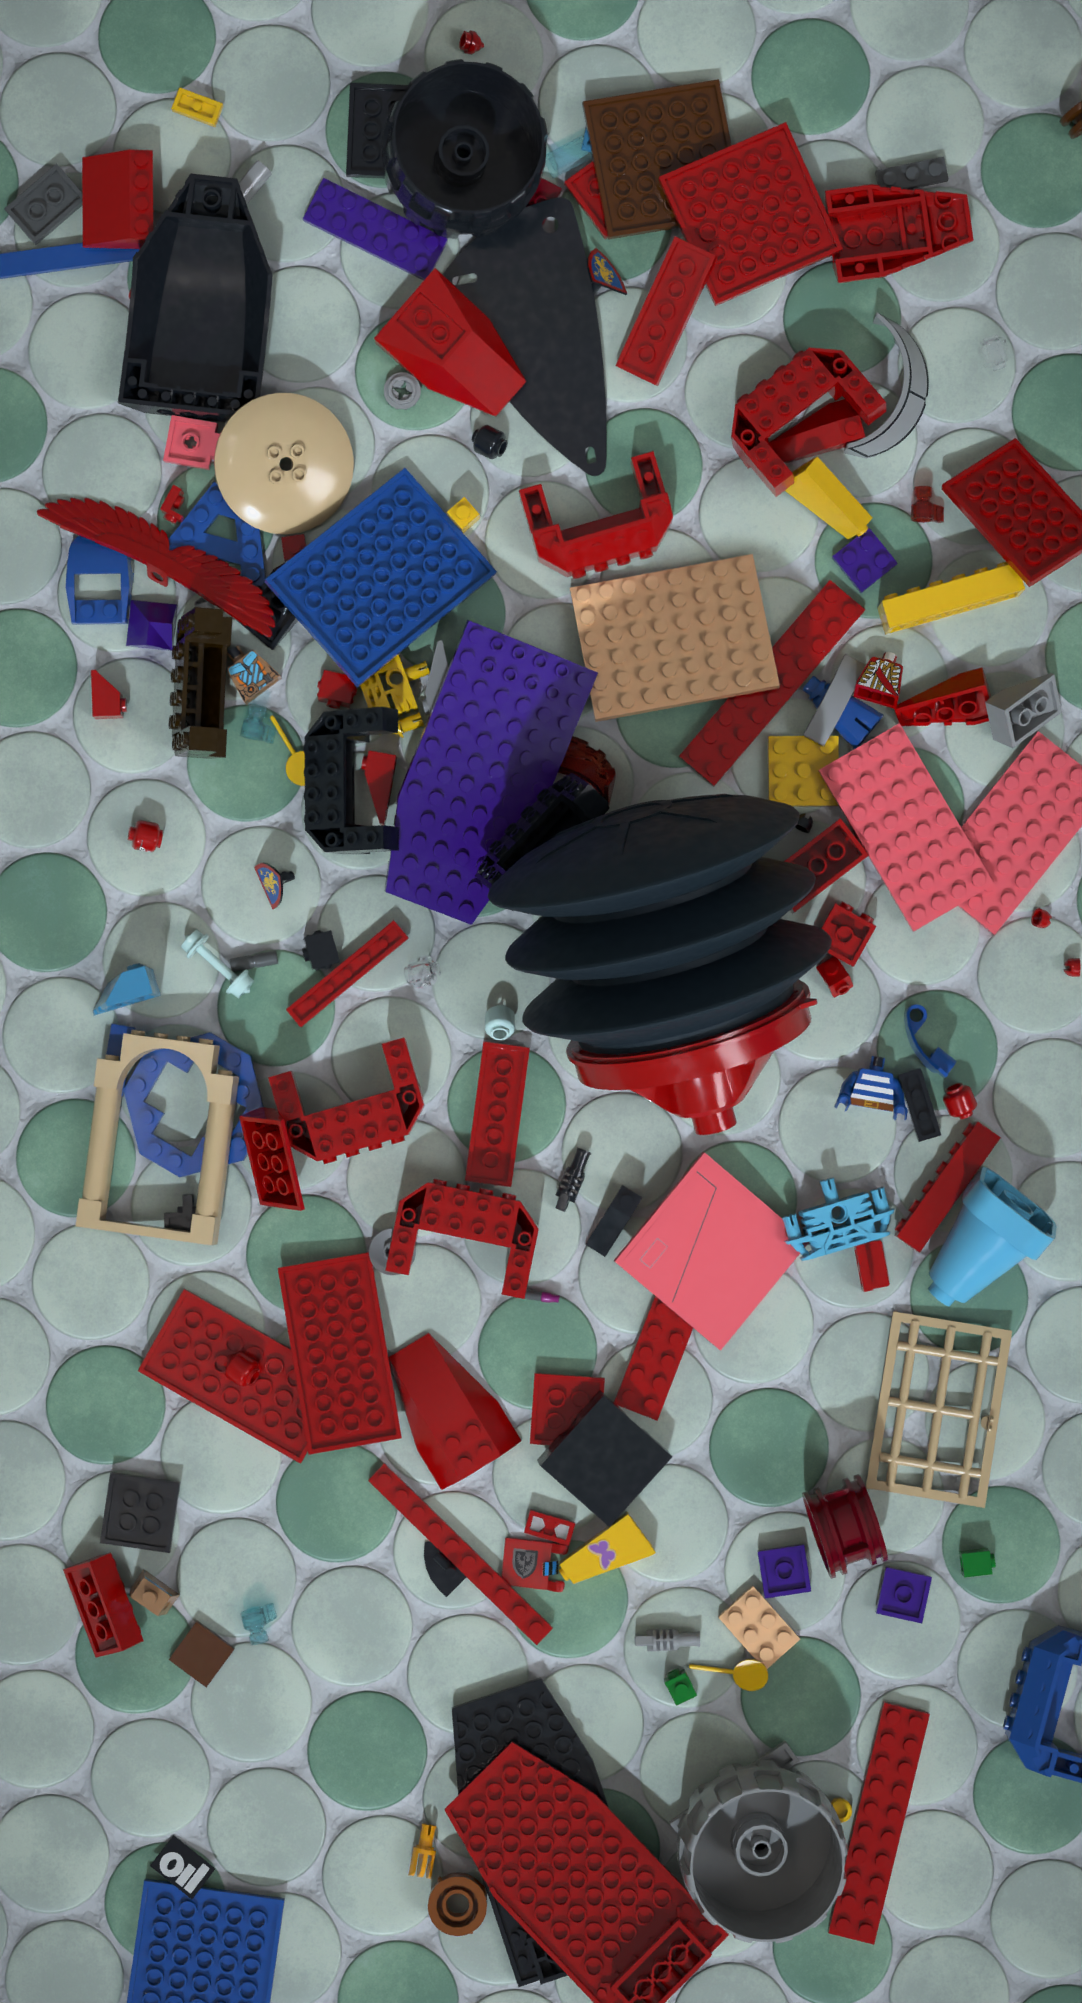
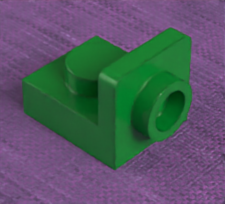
M677 1668L666 1674L667 1677L664 1678V1683L676 1706L697 1696L685 1669L680 1671Z

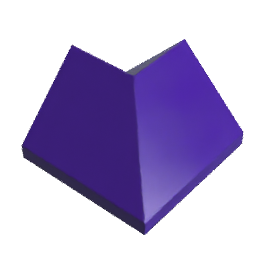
M131 600L126 646L172 651L178 605Z

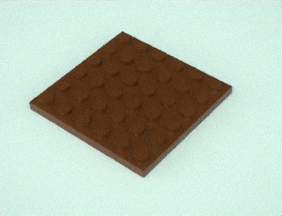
M719 79L583 101L582 107L608 240L680 228L658 178L731 146Z

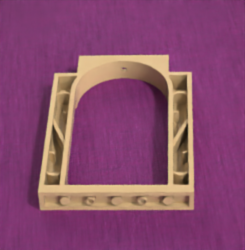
M131 1030V1034L123 1033L120 1061L119 1056L105 1054V1059L97 1058L94 1079L96 1093L82 1198H79L76 1227L205 1245L218 1244L239 1076H232L233 1071L220 1069L218 1074H216L220 1046L213 1045V1040L199 1038V1043L190 1042L191 1037L177 1035L176 1040L168 1039V1034L154 1032V1037L145 1036V1031ZM159 1049H172L189 1057L199 1067L207 1086L209 1110L195 1214H192L190 1231L106 1219L124 1081L135 1062L144 1055Z

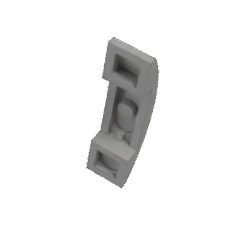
M847 654L843 656L834 674L835 676L803 736L821 746L825 745L855 689L858 678L865 668L864 663Z

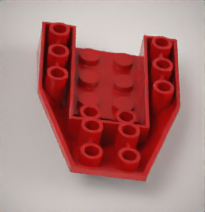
M436 268L374 337L376 345L427 389L494 417L503 410L526 383L524 376L490 319Z

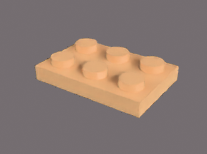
M753 1585L718 1616L754 1659L763 1663L767 1669L800 1640L799 1636Z

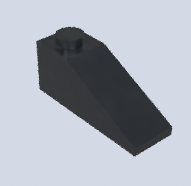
M622 1185L585 1245L606 1257L642 1197Z

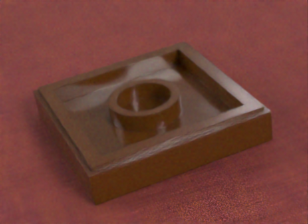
M197 1620L169 1660L207 1688L235 1648Z

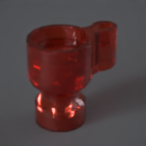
M914 487L916 501L911 505V521L943 523L944 507L933 504L930 501L932 487Z

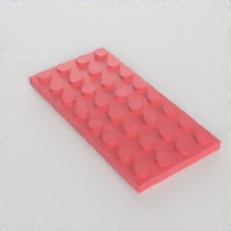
M900 723L818 770L861 845L869 854L868 857L913 932L994 885V882Z
M1039 731L961 826L994 885L958 905V907L993 935L998 932L1082 827V765Z

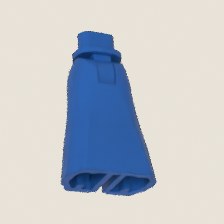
M813 676L802 689L810 696L808 699L812 700L816 709H818L830 683H826L825 680L821 682ZM851 695L835 729L853 749H856L880 722L884 714Z

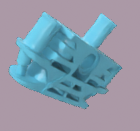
M834 1178L820 1181L826 1203L798 1211L799 1216L803 1217L800 1220L801 1224L805 1225L803 1227V1235L800 1231L796 1213L790 1214L788 1217H782L788 1239L784 1242L788 1245L791 1244L802 1255L800 1259L805 1261L890 1235V1231H887V1226L895 1208L889 1207L885 1187L870 1190L876 1209L874 1213L873 1209L869 1208L872 1205L871 1201L867 1200L869 1193L861 1192L839 1199ZM838 1206L841 1213L838 1218L834 1219L831 1212L834 1207ZM867 1216V1218L854 1221V1219ZM880 1220V1231H876L874 1222ZM846 1221V1224L833 1228L832 1222L838 1224ZM824 1228H825L824 1231L811 1234V1232L818 1231V1230H821V1229H824ZM810 1242L812 1250L808 1252L802 1243Z

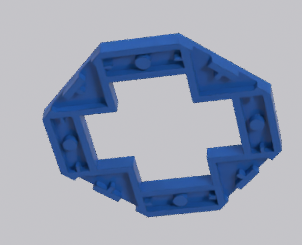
M211 1032L191 1037L190 1042L199 1043V1038L213 1040V1045L220 1046L218 1064L239 1076L236 1102L246 1107L243 1114L264 1107L251 1055ZM159 1049L141 1058L123 1091L139 1154L176 1176L184 1177L201 1172L205 1137L201 1139L192 1156L153 1134L165 1113L145 1101L168 1062L186 1073L190 1071L194 1062L178 1051ZM240 1120L232 1132L228 1164L244 1161L248 1155Z

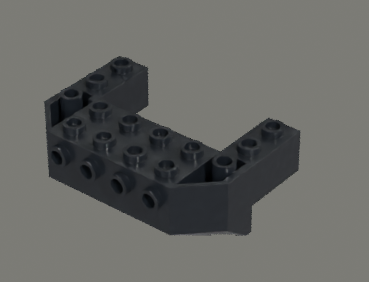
M372 707L325 711L305 735L303 748L305 754V831L324 852L335 854H370V852L399 851V827L355 824L354 744L370 743V735L398 733V709Z
M573 773L565 775L548 789L544 788L537 795L536 802L532 806H527L521 812L520 816L522 817L505 829V835L500 840H495L489 846V852L485 855L475 877L490 889L525 854L549 841L557 833L604 815L610 809L608 806L609 802L589 783Z

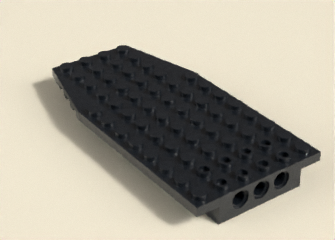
M541 1677L452 1707L458 1795L513 1741L595 1793L608 1806L591 1755ZM483 1878L518 1987L536 1981L544 1984L568 1976L493 1897Z

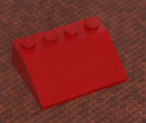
M129 149L82 157L83 248L141 249L147 236L153 231V150Z
M260 1107L240 1115L239 1118L260 1205L298 1211L305 1210L283 1117L275 1108Z

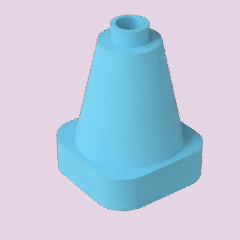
M982 1167L965 1188L962 1198L964 1204L929 1271V1276L934 1282L929 1286L928 1290L938 1301L946 1306H951L955 1300L966 1303L1024 1258L1029 1257L1037 1260L1056 1237L1057 1225L1054 1220L1004 1178L986 1167Z

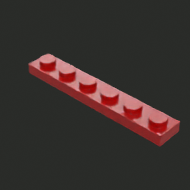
M393 920L286 1009L287 1012L302 1028L409 939L408 936Z

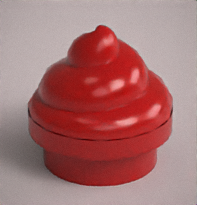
M470 30L469 32L464 31L462 33L459 48L465 54H474L484 47V43L475 31Z

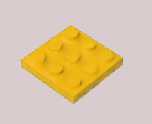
M768 736V800L785 803L792 807L838 806L818 770L839 758L838 736H829L824 746L805 736Z

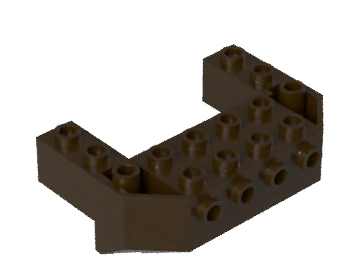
M194 607L178 620L176 646L173 645L172 659L175 660V669L171 670V683H174V692L170 693V706H173V715L169 716L168 723L169 729H172V750H174L175 756L226 758L227 729L223 728L227 647L231 646L232 617H223V609Z

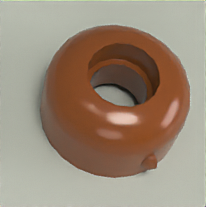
M461 1872L450 1873L442 1878L438 1877L437 1882L431 1889L428 1900L429 1916L436 1928L451 1936L473 1934V1931L482 1924L486 1916L487 1894L484 1885L472 1875ZM456 1893L464 1895L469 1901L468 1909L462 1913L450 1911L446 1901L451 1895Z

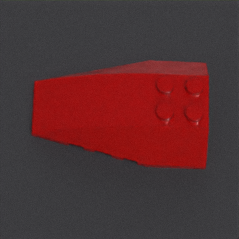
M873 184L825 191L826 212L843 247L841 252L831 256L838 283L886 277L974 241L967 194L940 191L927 192L921 189L908 190L893 186L889 188Z
M427 1333L389 1357L416 1448L441 1490L476 1472L522 1441L498 1401L430 1333Z

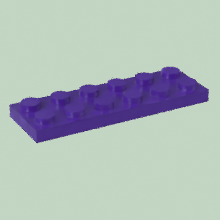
M325 178L322 179L303 217L304 222L423 281L434 270L448 242L447 238L441 237L420 225H416L412 221Z

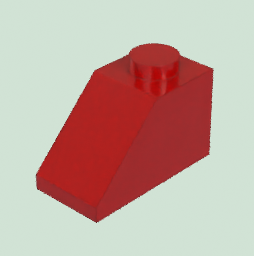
M91 670L92 716L95 719L124 718L123 712H127V699L123 698V695L96 670Z

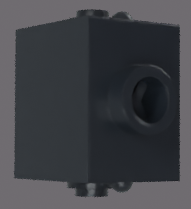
M321 930L314 931L312 935H306L303 938L305 948H302L305 962L310 961L312 970L318 971L321 968L327 970L333 966L332 964L340 962L331 930L326 932Z

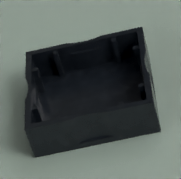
M599 1390L577 1415L572 1425L553 1441L537 1461L546 1472L610 1527L669 1462L672 1455Z

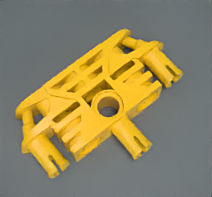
M398 654L360 685L368 708H391L387 697L392 696L394 705L398 709V717L403 715L402 713L405 711L410 713L411 709H414V711L418 710L409 682L429 675L430 671L426 660L408 668H403ZM396 673L403 676L402 682L397 685L390 682V677ZM386 675V682L390 688L387 691H384L380 677ZM420 712L398 720V733L392 734H398L401 738H404L403 733L424 727Z

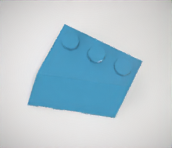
M140 963L127 967V971L120 973L109 981L93 1010L94 1016L161 996L153 969Z

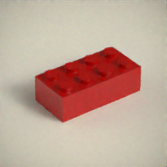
M841 818L784 861L807 867L816 877L814 887L810 893L790 910L792 914L869 856Z

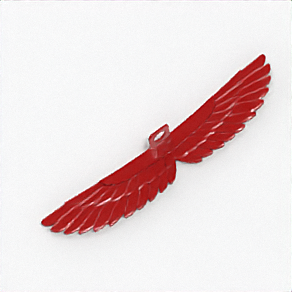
M70 498V501L58 499L57 503H46L45 508L47 509L37 510L38 516L60 526V528L95 541V543L147 565V576L160 585L167 587L168 577H170L211 604L223 609L224 612L243 625L251 627L266 637L272 636L270 627H275V621L271 617L274 616V612L268 607L269 601L261 596L262 590L252 585L253 581L251 579L240 576L241 572L238 569L229 566V563L218 560L217 556L206 555V551L195 550V547L190 545L169 550V539L164 530L161 529L159 531L158 527L153 523L149 527V524L143 517H140L138 520L134 513L128 511L127 514L124 509L115 506L114 510L103 501H100L98 504L89 498H84L85 502L76 498ZM152 572L159 574L163 580L156 578Z

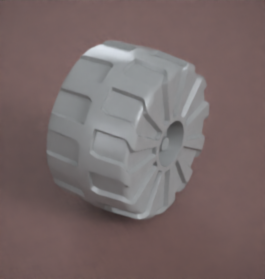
M758 1760L757 1764L746 1766L734 1763L720 1769L719 1776L709 1783L699 1785L689 1798L688 1812L681 1819L678 1828L679 1866L689 1894L702 1915L712 1925L720 1926L733 1934L735 1939L744 1942L775 1941L777 1944L793 1940V1937L807 1931L811 1927H817L827 1917V1912L834 1904L837 1896L842 1894L846 1883L844 1868L848 1851L844 1831L833 1805L808 1776L799 1770L794 1773L783 1769L777 1762L771 1760ZM759 1843L766 1844L765 1849L762 1851H756L755 1847Z

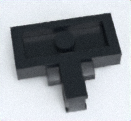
M194 1194L182 1195L183 1206L177 1207V1212L164 1213V1228L191 1230L192 1214H195L196 1211Z

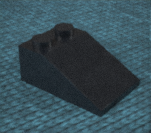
M283 563V564L279 565L278 567L274 568V569L272 570V572L270 573V575H271L272 573H274L277 569H279V568H280L282 565H284L285 563ZM264 582L260 587L262 590L261 596L269 601L268 607L274 612V616L271 617L275 621V627H270L272 636L266 637L247 625L243 626L267 647L274 650L298 620Z

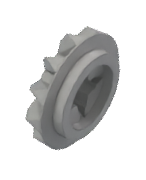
M396 373L389 377L384 385L385 399L395 409L407 410L415 406L420 398V384L409 373ZM404 383H406V391L409 394H404L401 400H399V393L394 389H401Z

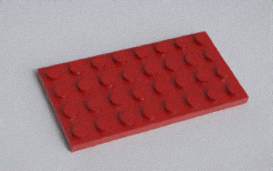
M369 1252L278 1268L308 1455L401 1439L373 1264L371 1263Z
M184 1289L139 1367L138 1372L301 1464L308 1449L291 1349ZM238 1352H244L259 1363L260 1374L254 1384L240 1387L225 1376L226 1367L224 1363L231 1354L235 1355Z

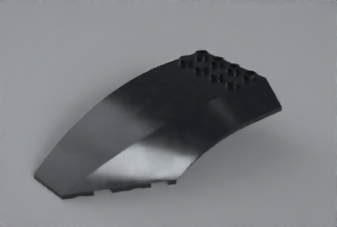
M191 173L185 181L183 188L176 194L170 207L165 210L156 223L154 230L147 236L141 249L133 256L128 325L118 404L149 414L175 415L193 419L227 422L239 408L251 400L260 397L266 355L273 275L237 178Z

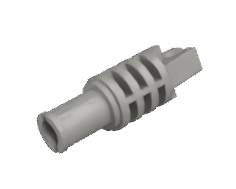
M676 1629L647 1630V1636H635V1646H647V1651H677L679 1647H700V1631L679 1633Z

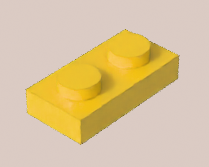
M179 87L171 109L172 112L216 127L224 106L223 103Z

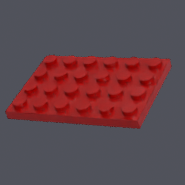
M1016 438L942 484L943 492L1028 587H1031L1082 554V510Z

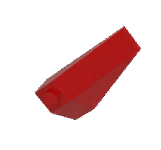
M844 399L827 404L771 441L769 445L786 464L845 448L847 444L865 438V433L860 416Z
M983 667L959 673L897 704V708L894 710L900 725L928 726L931 723H944V726H950L952 722H965L966 725L988 722L989 718L985 702L991 698Z

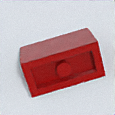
M876 1240L854 1246L862 1291L867 1292L889 1286L882 1241Z

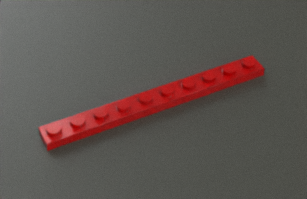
M386 1463L371 1476L368 1481L536 1645L553 1629L513 1587Z

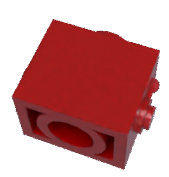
M324 670L322 679L318 681V702L327 703L326 706L333 709H340V706L351 707L353 697L357 694V689L346 674Z

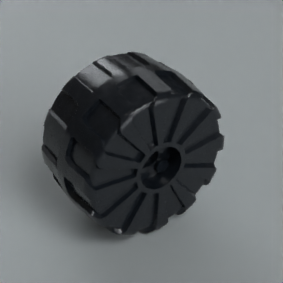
M456 59L446 61L444 65L427 73L421 72L410 81L406 90L397 99L385 124L382 138V161L387 189L390 195H396L403 205L404 214L416 225L423 223L433 228L436 234L441 237L457 239L459 235L468 234L475 237H484L496 232L500 226L518 216L534 196L544 173L548 132L545 119L540 116L533 100L534 95L524 83H519L512 76L502 71L503 68L489 62L483 64ZM463 149L469 156L462 158L457 154V151Z

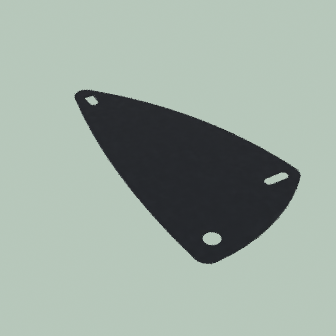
M558 197L528 206L518 216L500 226L496 232L484 237L475 238L454 259L443 273V276L453 284L452 280L456 276L472 273L477 275V281L474 283L454 286L490 319L526 380V383L510 400V403L547 442L588 475L598 476L606 468L607 438L606 397L600 331L592 283L587 270V259L574 208L569 200ZM547 217H554L558 221V229L553 233H547L542 227V223ZM587 447L594 448L596 462L587 464L585 453Z

